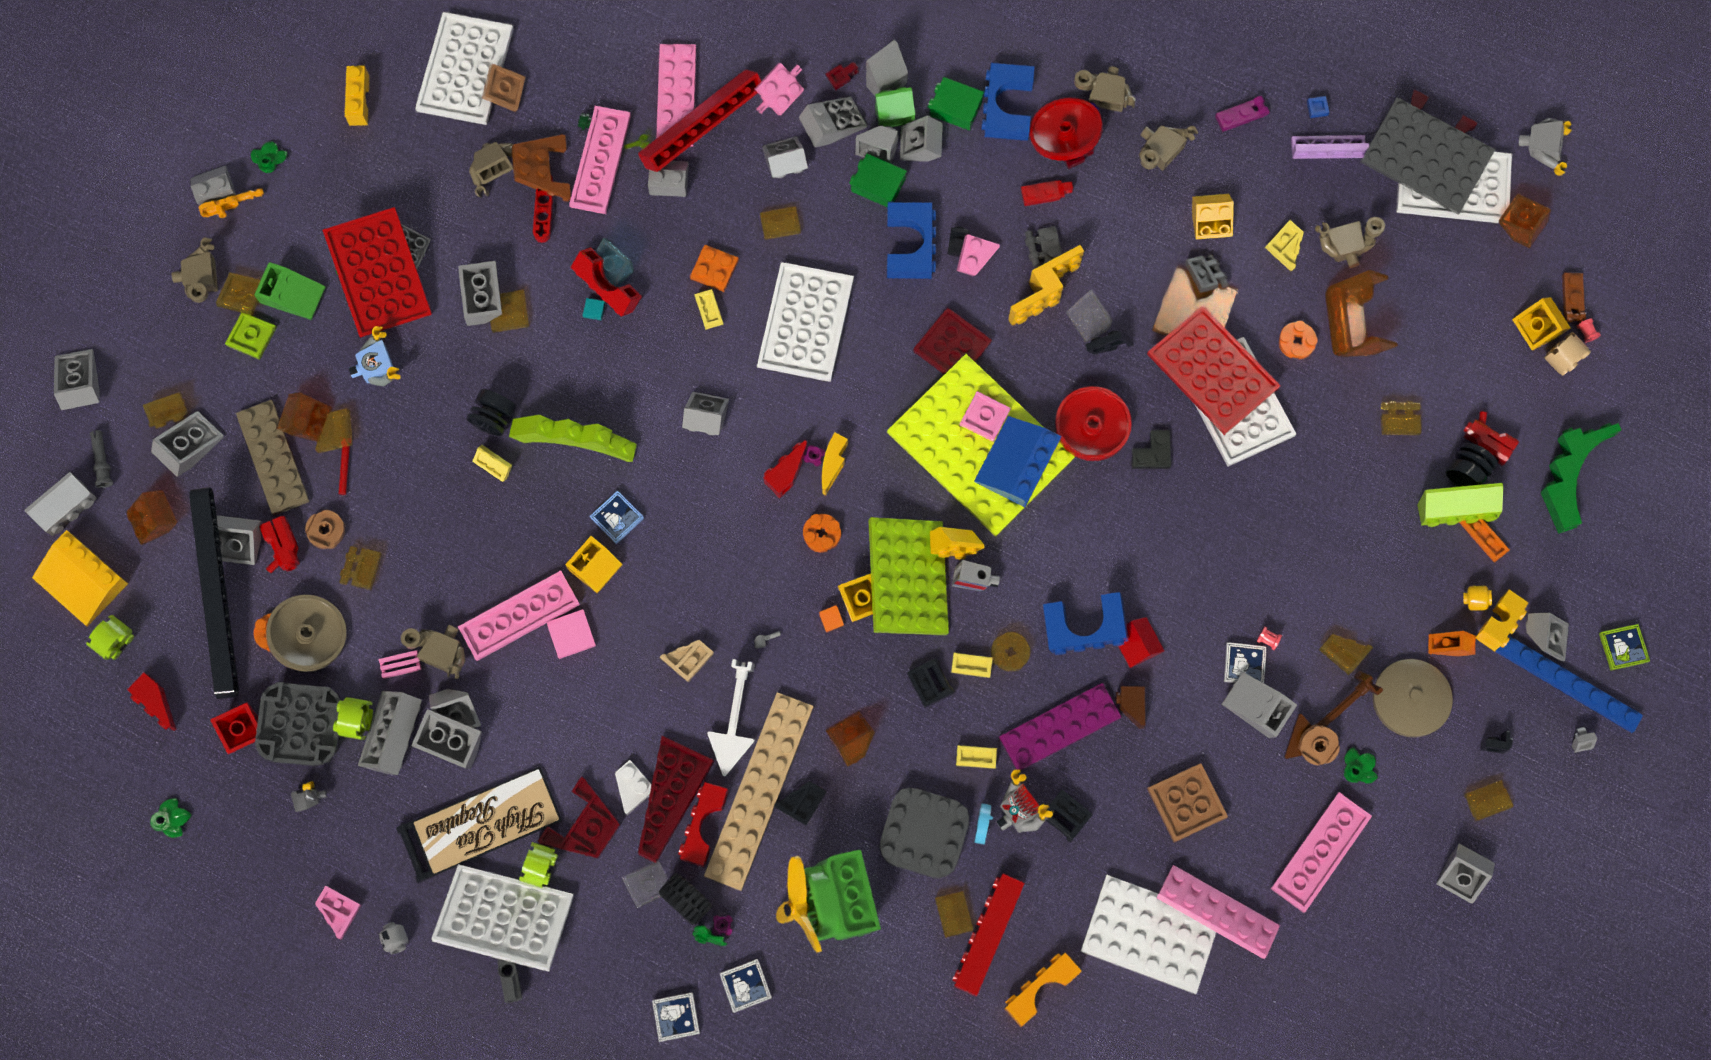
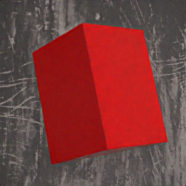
M1147 617L1133 620L1126 624L1129 641L1124 642V645L1118 647L1129 668L1165 651Z
M248 702L210 719L227 754L255 742L258 715Z

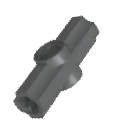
M497 958L498 973L501 978L505 1003L522 1000L517 963ZM508 966H512V974L509 976H505V968Z

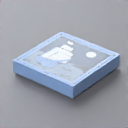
M618 491L590 515V518L615 544L621 541L644 519Z

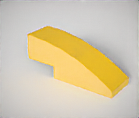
M834 432L828 444L822 466V492L824 495H827L845 465V458L841 457V455L848 446V439Z

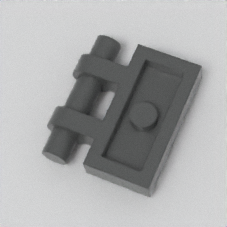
M1056 226L1037 230L1038 237H1033L1032 231L1025 232V244L1029 248L1030 254L1028 256L1029 260L1032 261L1033 267L1040 266L1039 260H1044V263H1047L1062 255ZM1040 244L1042 252H1037L1035 245Z
M1209 255L1206 258L1207 261L1203 256L1186 260L1185 266L1200 293L1217 289L1218 283L1221 284L1222 288H1226L1229 285L1228 277L1225 272H1222L1219 261L1213 255Z

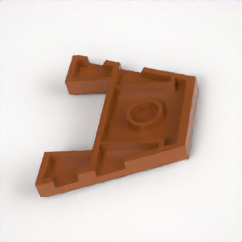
M562 134L514 144L512 146L514 181L536 190L539 188L546 191L548 195H556L561 197L563 201L569 202L571 199L570 184L551 182L549 151L561 153L566 151L565 135Z

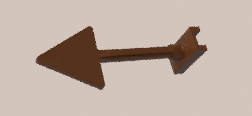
M1359 671L1354 675L1359 682L1355 690L1316 725L1327 727L1360 696L1363 697L1368 691L1379 695L1383 689L1373 684L1371 681L1373 677ZM1301 713L1297 716L1284 755L1286 759L1302 756L1298 748L1300 738L1312 726ZM1323 741L1316 742V750L1324 747L1322 745Z

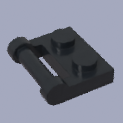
M938 658L907 672V676L924 708L956 693L939 666L940 661ZM931 668L944 690L940 693L928 672Z
M1061 790L1050 803L1047 811L1055 810L1074 825L1075 828L1071 831L1054 816L1047 818L1046 821L1067 837L1066 840L1071 843L1093 814L1064 790Z

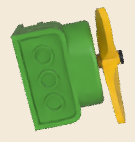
M861 849L833 855L818 862L816 866L807 868L803 867L799 856L791 857L788 865L787 882L789 900L779 906L776 919L779 923H787L793 920L798 922L816 953L822 952L819 944L821 940L830 938L844 940L863 936L881 929Z

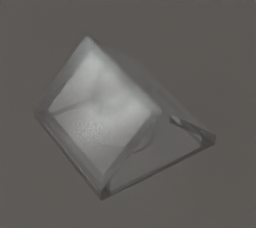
M1093 290L1088 291L1066 311L1085 342L1109 330L1113 320Z
M659 860L657 863H650L622 877L637 908L660 898L661 896L658 891L669 880Z

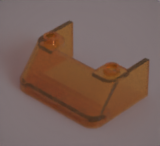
M1368 270L1333 284L1327 289L1325 297L1332 350L1335 355L1340 357L1376 355L1398 346L1397 342L1375 336L1368 337L1363 304L1373 298V285L1388 280V275Z

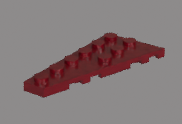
M661 736L648 808L645 814L644 828L642 829L638 855L654 863H657L699 787L714 764L713 759L664 736Z

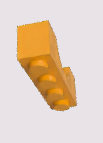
M1058 953L1050 960L1052 965L1048 969L1043 967L1035 974L1037 979L1033 983L1030 981L1026 982L1020 988L1023 991L1017 997L1013 994L1005 1002L1008 1006L1004 1009L1020 1027L1037 1013L1034 1000L1036 992L1042 985L1056 982L1066 986L1082 972L1066 953L1062 956Z

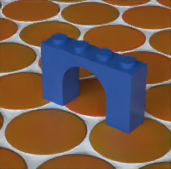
M991 63L990 70L986 71V81H989V86H985L984 97H988L987 103L984 102L983 113L986 114V119H982V130H985L984 137L1028 141L1031 116L1012 115L1003 112L998 107L996 98L1007 90L1032 91L1034 66Z
M888 202L887 227L913 228L922 235L924 243L919 250L911 254H887V278L931 279L932 272L936 270V261H932V255L936 253V244H932V238L936 236V227H932V221L936 220V209H932V203Z
M1121 593L1101 595L1103 622L1098 631L1089 636H1078L1069 630L1065 605L1062 601L1043 604L1048 645L1051 653L1063 655L1069 650L1082 652L1088 647L1101 649L1105 648L1107 644L1121 646L1124 645V642L1129 641Z

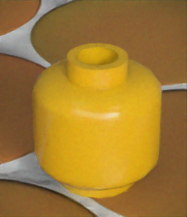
M1469 586L1467 593H1463L1464 604H1468V608L1471 611L1487 610L1489 606H1492V590H1488L1487 586Z

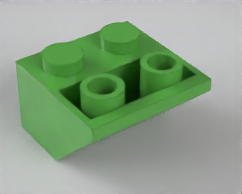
M900 87L893 91L883 90L875 94V112L878 126L897 127L915 121L911 87Z

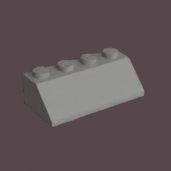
M381 692L358 763L359 767L398 775L402 768L404 754L408 749L410 735L414 730L417 714L420 711L421 699L402 692Z

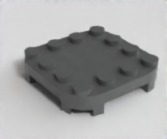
M283 682L269 686L262 693L260 699L255 747L259 755L267 761L276 763L320 766L330 762L335 754L338 733L333 731V725L335 720L338 719L339 713L337 712V704L340 698L337 693L325 686L318 687Z
M916 788L901 789L892 801L880 840L882 857L893 867L903 868L932 877V879L947 877L954 871L958 863L969 825L968 810L961 803L953 799Z

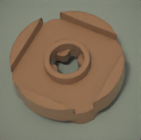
M323 510L313 514L308 519L305 531L309 541L314 546L321 549H333L342 541L345 535V523L335 512ZM329 525L330 531L323 534L321 528Z
M1312 725L1302 734L1298 745L1304 759L1313 765L1331 763L1337 757L1340 750L1337 734L1330 728L1319 725ZM1323 741L1322 745L1324 747L1316 750V742Z

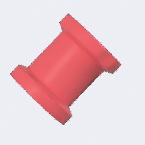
M1592 318L1577 325V328L1581 330L1585 338V343L1601 336L1596 331Z
M1264 626L1257 642H1263L1271 646L1272 650H1275L1282 635H1277L1267 630V627Z

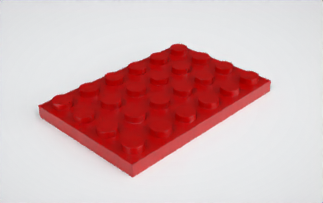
M395 207L322 230L360 338L371 335L372 329L375 326L383 327L380 330L383 331L432 315Z
M1201 306L1147 352V355L1224 435L1281 387L1204 306Z

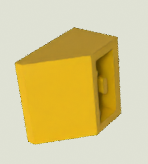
M1229 194L1192 197V218L1196 239L1233 236V200Z
M938 527L930 531L931 554H937L941 558L955 556V559H965L966 556L977 554V551L984 549V544L973 530Z
M590 536L565 565L572 574L598 594L620 569L622 563L606 547Z

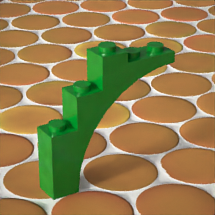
M1611 423L1605 424L1596 431L1590 429L1582 432L1581 428L1575 430L1569 428L1564 430L1557 439L1563 454L1553 458L1554 461L1549 465L1555 481L1546 484L1540 493L1558 534L1575 529L1582 524L1576 500L1577 478L1581 466L1594 447L1616 436L1621 431L1619 423L1611 425Z

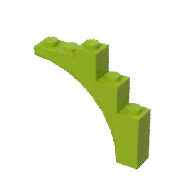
M542 415L513 419L509 437L522 443L544 442L570 445L604 453L626 462H633L637 445L612 433L611 429L600 424L583 426L570 419L553 421Z

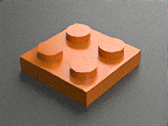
M704 244L690 279L725 292L739 257Z

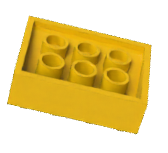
M67 530L52 544L32 577L87 627L128 585L123 578Z

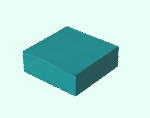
M586 298L583 318L602 321L605 301Z

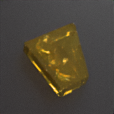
M347 408L329 412L315 451L318 453L353 445L350 411Z
M1332 634L1319 650L1350 675L1373 647L1371 645L1357 644L1354 640L1344 639L1341 636Z

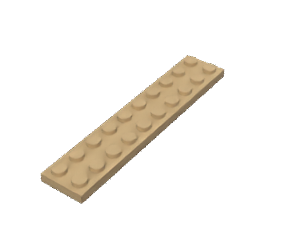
M777 692L704 877L742 891L774 810V804L778 800L814 706Z

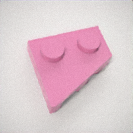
M327 886L324 887L315 903L335 932L336 937L341 940L362 906Z

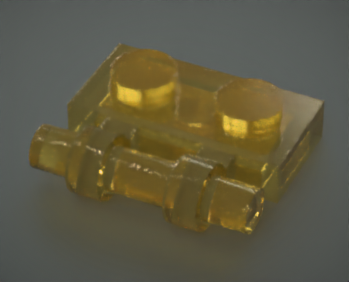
M1395 400L1382 402L1381 409L1388 410V414H1382L1381 416L1382 435H1420L1421 415H1413V410H1420V403H1413V401L1396 402ZM1396 410H1405V415L1396 414Z
M350 546L349 552L345 555L346 562L344 569H341L339 583L347 585L348 579L353 578L352 586L372 590L382 554L378 551L362 548L360 555H356L358 548ZM353 562H358L355 572L351 571Z

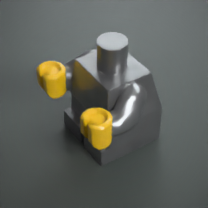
M313 781L307 782L302 786L304 792H299V790L291 792L295 812L309 809L320 803V799L327 798L325 790L318 792V789H313Z

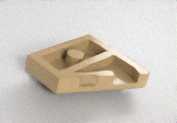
M697 640L688 646H682L673 652L661 655L660 659L684 680L689 682L713 656L714 652L700 640Z

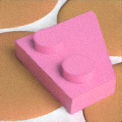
M965 235L957 271L971 276L977 275L1000 245L971 235Z

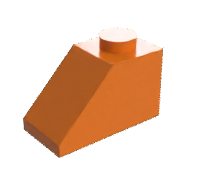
M1465 631L1429 634L1428 653L1447 656L1475 655L1476 636Z

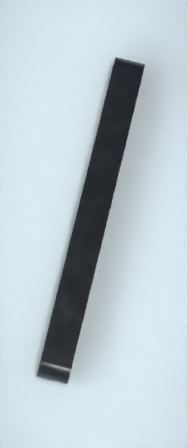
M211 487L193 489L189 492L214 693L217 699L237 697L239 695V685L214 493Z

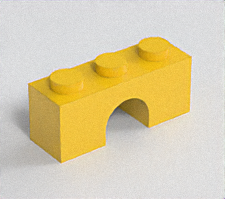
M346 66L345 118L350 126L368 125V107L365 92H369V74L365 66Z
M1509 589L1493 609V612L1501 617L1502 622L1491 616L1484 623L1475 638L1494 652L1500 646L1504 648L1510 640L1507 636L1509 633L1513 634L1518 627L1516 622L1518 619L1522 620L1527 613L1525 608L1529 602Z

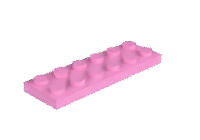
M660 44L656 139L694 110L696 44Z
M595 106L569 203L570 208L606 214L631 118L630 112Z
M559 571L458 626L475 660L478 661L580 604L562 571Z
M1340 792L1337 793L1271 889L1305 913L1372 816Z
M1175 865L1171 867L1157 896L1159 900L1263 959L1268 955L1280 927L1279 924Z

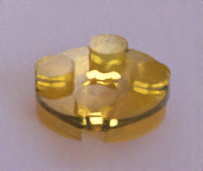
M1007 632L997 637L991 648L993 663L1004 671L1013 672L1021 670L1027 664L1030 657V647L1025 638L1015 632ZM1013 647L1016 655L1009 657L1005 650Z

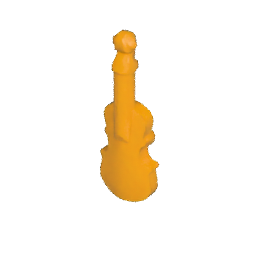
M258 188L256 191H248L221 200L206 202L198 208L202 217L219 215L220 218H224L227 216L225 210L236 208L240 201L261 197L264 191Z

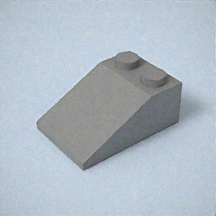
M893 40L866 61V87L874 96L883 90H896L907 83L908 71L896 40Z
M93 349L55 356L54 396L61 410L100 403V390Z
M197 411L154 438L151 452L178 477L200 461L224 436Z

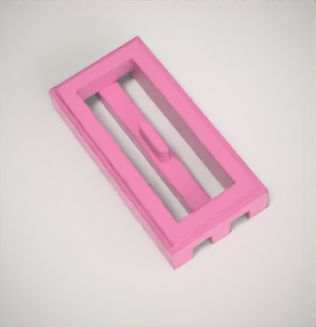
M415 650L379 659L382 678L386 679L422 670L420 660L417 658L418 651ZM415 657L414 659L385 665V663ZM416 663V666L386 673L388 669Z

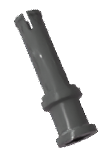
M96 430V435H94V431L90 432L95 461L93 466V472L96 474L95 486L97 488H107L113 485L109 473L111 467L106 461L103 432Z

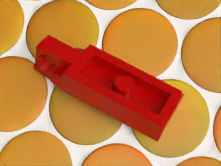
M1057 180L1021 187L1024 206L1058 201L1060 198L1065 197V194L1073 192L1072 182L1062 183V181Z

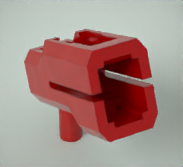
M1481 411L1479 413V420L1475 419L1473 423L1469 421L1463 431L1466 432L1464 438L1489 451L1496 458L1498 464L1503 466L1513 453L1512 451L1515 450L1519 441L1507 433L1499 434L1486 425L1487 412Z
M280 516L273 519V526L271 521L261 524L259 528L263 538L272 546L275 553L273 556L274 561L265 569L269 573H272L279 566L286 571L296 569L300 564L296 555L299 547L287 518Z

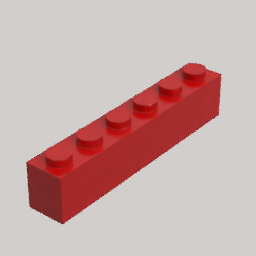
M1002 874L1001 878L996 877L992 886L995 892L993 896H988L984 905L987 907L985 915L980 914L976 924L980 926L977 934L973 932L968 942L971 944L969 952H964L960 961L964 963L961 971L956 970L952 981L956 982L955 988L975 997L978 995L1025 883L1005 874Z

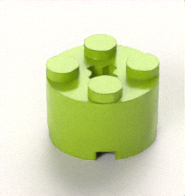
M114 615L108 616L110 620L107 622L103 620L90 634L91 642L86 643L88 647L105 660L110 658L113 660L117 659L122 653L120 649L123 645H128L135 637L132 634V629Z
M346 697L343 701L339 700L337 704L338 719L334 722L333 731L337 732L339 736L364 740L367 737L364 736V733L369 731L373 719V709H369V705H373L372 702Z
M532 842L531 846L534 849L533 851L529 850L521 871L525 875L524 878L520 877L519 881L542 888L543 885L548 886L551 878V873H548L550 865L555 866L558 855L555 854V849Z

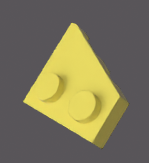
M1289 220L1265 248L1286 268L1292 271L1296 266L1295 261L1299 254L1300 241H1302L1304 232Z

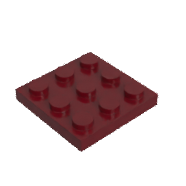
M947 307L914 347L913 352L945 375L965 354L976 362L992 343V340Z

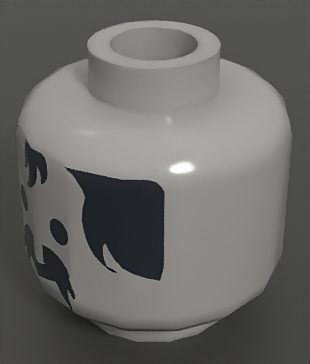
M394 922L384 925V930L379 933V939L384 951L396 954L405 950L409 941L403 925H395Z

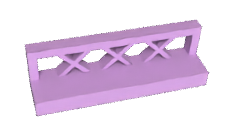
M1365 135L1292 136L1291 138L1292 159L1363 158L1369 147V143H1365ZM1334 141H1339L1341 144H1332V143H1333ZM1352 141H1360V143H1351V142H1352Z

